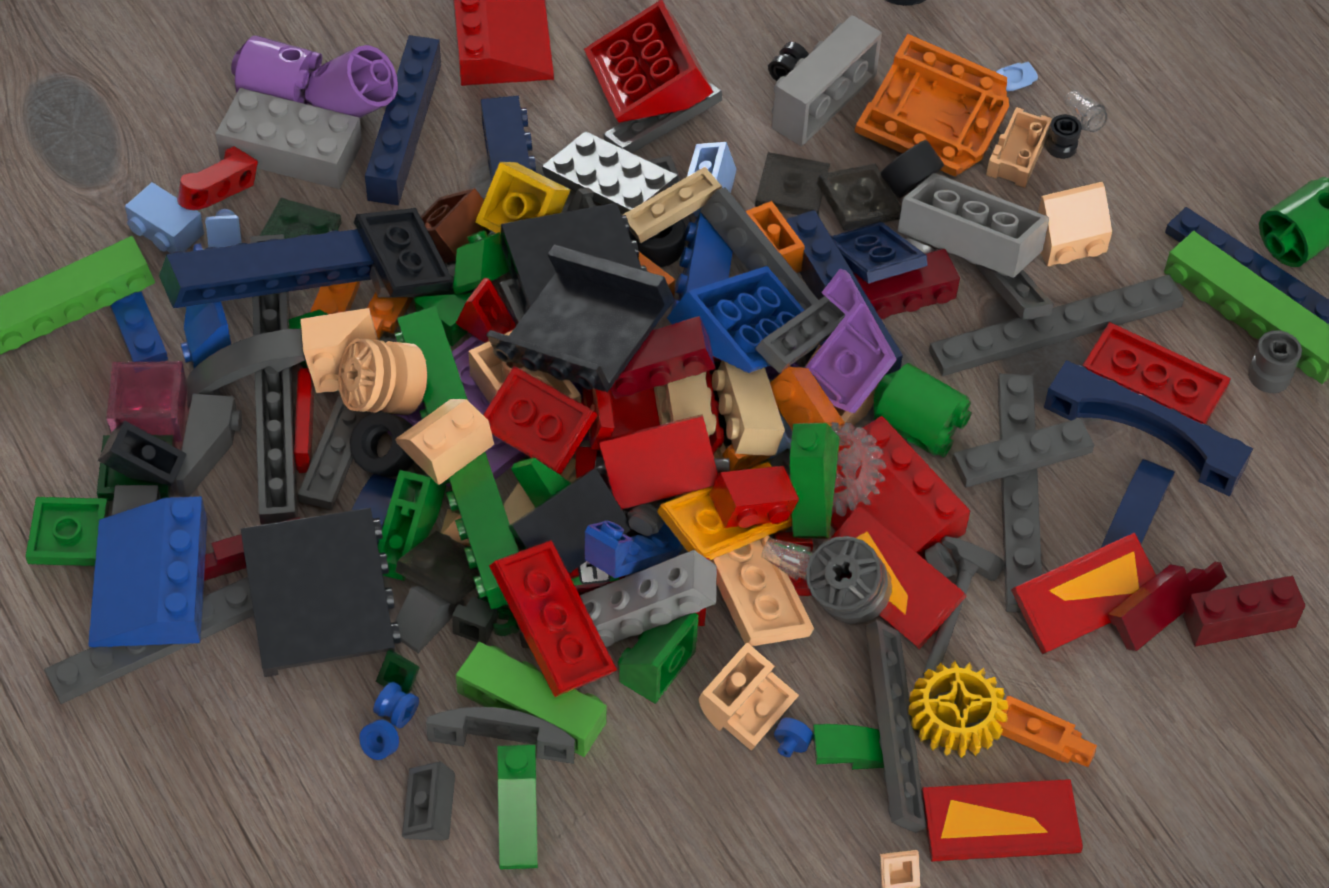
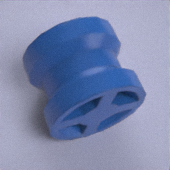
M390 682L378 695L374 703L373 712L380 717L387 716L391 719V724L400 729L415 714L419 705V698L412 693L405 694L402 692L400 685Z

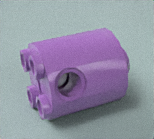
M253 35L236 52L232 60L231 71L235 75L236 92H238L239 88L309 105L305 98V90L308 88L312 72L321 66L322 54Z
M369 45L359 46L314 70L309 79L308 88L305 90V98L309 104L315 107L361 118L388 105L395 98L398 90L397 75L389 58L378 48Z

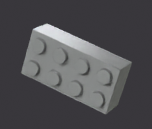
M853 15L843 24H837L829 37L824 41H819L805 59L801 58L786 77L782 76L774 86V106L772 108V129L802 147L876 76L882 32Z
M239 88L215 133L219 157L224 160L225 150L235 146L258 160V169L337 189L341 188L362 145L359 117Z
M933 173L903 198L898 232L909 236L915 241L937 247L939 250L946 249L947 253L965 258L972 264L982 265L995 270L1000 275L1014 278L1043 251L1049 217Z

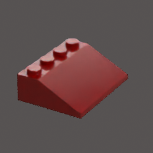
M453 0L461 86L554 80L545 0Z
M659 0L584 48L614 116L619 123L686 110L714 93L679 23L663 0Z
M883 416L854 432L839 446L831 526L835 531L860 506L923 559H926L925 550L936 543L942 544L943 537L948 536L958 539L966 533L970 516L969 508Z

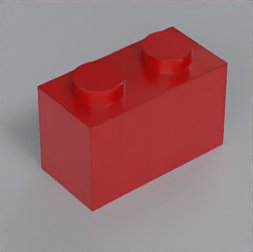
M784 466L721 472L710 493L724 528L739 526L746 528L756 524H779L788 521L799 500Z

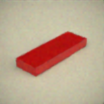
M300 368V371H298L294 455L296 468L299 473H307L312 460L315 387L309 368Z

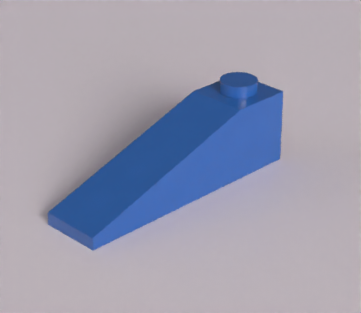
M201 243L195 244L193 251L203 250ZM221 302L186 306L184 322L186 342L180 343L185 363L192 362L193 368H195L210 355L231 345V339Z

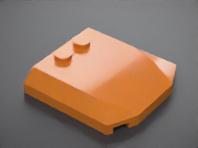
M907 34L872 102H868L859 118L854 132L902 154L919 142L926 140L944 163L940 171L956 177L983 159L1009 108V97H1007L1006 91L1007 77Z

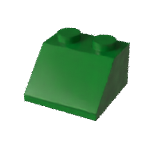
M696 613L688 614L672 620L668 624L659 625L642 632L638 636V642L634 647H627L618 660L617 665L620 667L619 682L656 704L696 652L699 615Z

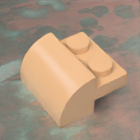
M746 643L701 693L699 704L704 715L718 731H721L724 727L752 751L799 695L771 672L775 667L750 644Z

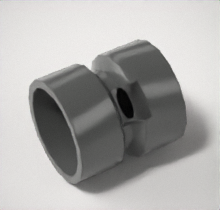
M1270 331L1259 339L1248 371L1249 380L1256 388L1267 393H1279L1287 389L1302 353L1301 344L1296 337L1284 331Z

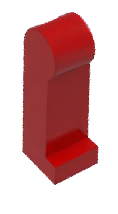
M235 146L225 150L224 160L198 173H188L181 177L177 198L178 204L185 209L200 210L254 186L258 160Z

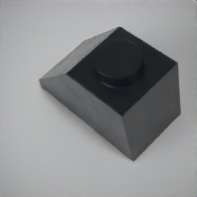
M124 420L111 432L98 461L129 478L171 486L187 454Z

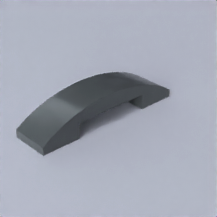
M287 329L252 336L224 347L210 355L197 365L186 378L187 407L190 408L193 394L220 395V387L263 368L271 366L279 372L305 361L302 330Z
M465 707L439 712L427 717V739L431 742L464 747L467 734L535 744L537 745V758L574 764L575 739L557 726L530 714L495 707Z

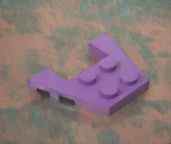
M839 269L822 291V294L845 314V317L805 368H809L833 406L855 413L897 359L850 274L846 270ZM797 362L790 365V367H801ZM772 366L765 367L768 379L774 380L780 374Z

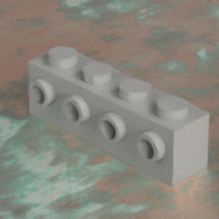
M692 550L580 595L605 647H608L620 640L640 635L646 630L668 624L672 620L697 613L703 608L716 604L717 566L697 551Z

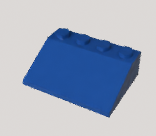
M765 266L688 291L668 315L667 319L671 324H675L700 316L710 339L713 356L747 373H751L770 366L755 349L761 340L803 312L804 309L770 268Z
M202 496L163 498L99 520L89 647L200 643L207 538V516Z

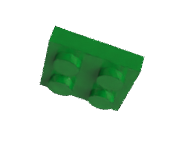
M36 497L25 556L27 563L36 565L95 566L99 520L108 517V500L105 498Z

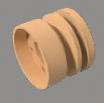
M356 338L349 343L343 352L338 374L339 393L343 403L349 410L373 413L384 411L391 414L409 415L416 411L422 402L426 390L427 367L422 350L416 344L391 341L385 343L380 340Z

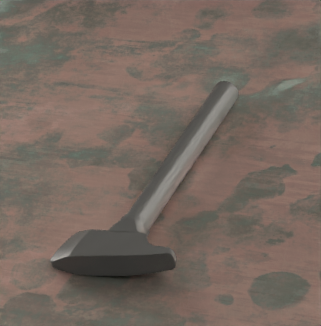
M948 536L942 538V544L952 551L955 561L959 562L955 585L965 594L975 573L982 575L990 581H995L1000 575L1005 563L997 555L961 539ZM964 600L939 627L923 676L927 669L936 672L937 666L942 663Z

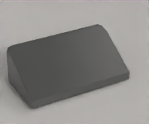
M441 761L409 769L402 837L405 839L440 841L449 839L455 773Z

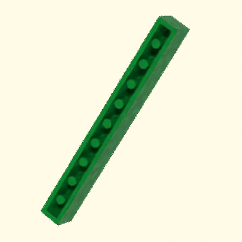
M434 306L398 317L397 320L401 331L395 333L397 342L416 344L422 350L426 360L427 383L421 402H424L426 409L420 410L422 419L450 399H467L437 307ZM484 452L445 480L443 485L448 483L451 485L452 490L446 492L451 511H459L461 516L460 519L455 520L461 541L468 539L470 547L464 548L470 569L477 567L480 576L473 577L479 598L487 596L492 610L508 605L489 565L498 559L515 554L519 550L514 535L508 527L510 523L486 452Z

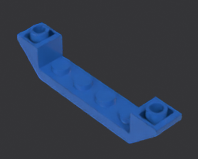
M606 520L588 525L585 530V560L613 578L639 572L675 558L684 548L666 523H664L658 533L651 534L650 536L640 534L628 537L623 534L624 529L621 526Z

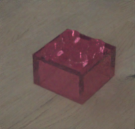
M182 361L112 363L106 417L110 434L125 420L151 435H173L175 442H182L187 395V382Z

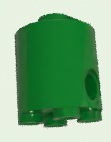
M1321 177L1318 180H1311L1261 215L1259 221L1260 236L1270 254L1280 263L1289 267H1300L1329 246V178Z
M907 363L901 369L886 374L879 382L874 392V420L883 416L904 439L933 456L939 455L944 458L954 443V440L951 438L957 428L964 429L972 415V412L968 410L971 401H969L968 396Z

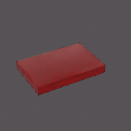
M513 366L483 414L489 421L493 436L525 455L536 458L559 475L564 471L598 416L593 410L516 366Z
M703 414L599 441L612 493L621 509L714 486L719 477Z

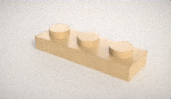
M703 167L623 215H626L628 219L629 230L642 243L702 208L716 190L722 188V185L706 167Z

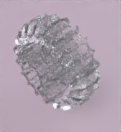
M832 422L831 428L840 438L839 446H851L849 449L845 447L838 452L837 464L843 467L841 471L845 478L836 472L835 488L843 485L847 489L834 493L832 514L836 510L838 515L845 516L847 508L849 507L854 512L860 501L865 505H870V499L867 497L870 492L879 494V489L875 486V482L885 481V477L878 471L886 468V463L879 459L884 453L879 446H875L877 440L872 435H867V431L864 428L857 427L855 429L851 423L847 422L841 427L837 422ZM862 465L861 472L856 479V471Z

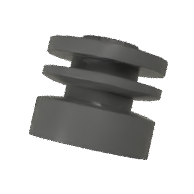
M834 537L821 544L811 555L806 568L807 585L813 597L828 614L840 622L861 624L877 617L887 606L892 593L891 576L882 560L867 543L854 537ZM851 572L852 577L850 579H840L842 573L848 575Z

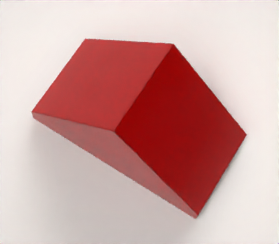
M484 278L466 301L456 321L457 325L484 343L489 342L487 333L490 330L506 334L516 327L515 322L489 278Z

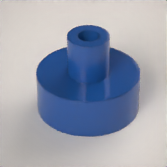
M782 718L774 731V737L780 743L778 752L785 757H791L793 751L800 753L807 751L814 737L813 732L807 725L793 718Z
M376 720L361 730L359 738L361 748L368 757L374 760H381L390 756L399 746L398 732L386 720Z

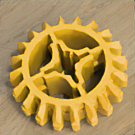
M954 661L951 663L950 669H947L942 663L937 666L936 672L927 669L924 677L918 678L915 682L914 689L910 692L908 714L912 716L911 726L913 730H920V742L931 739L930 747L932 751L941 746L944 747L945 756L949 755L951 750H957L960 758L965 756L967 749L975 756L980 752L981 747L988 750L992 746L993 740H998L1002 735V726L996 720L1007 722L1008 719L1007 714L1001 711L1008 709V701L1003 700L1005 695L1004 688H996V677L984 678L986 674L984 668L974 672L970 662L965 668H959L957 662ZM950 691L947 695H938L942 692ZM978 719H985L975 726L966 728V725L969 723L978 722Z

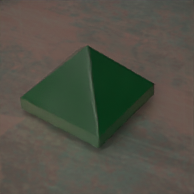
M390 649L386 653L375 682L384 687L390 682H395L401 686L402 692L409 694L420 667Z

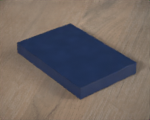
M882 222L831 236L850 269L868 284L928 266L925 253Z

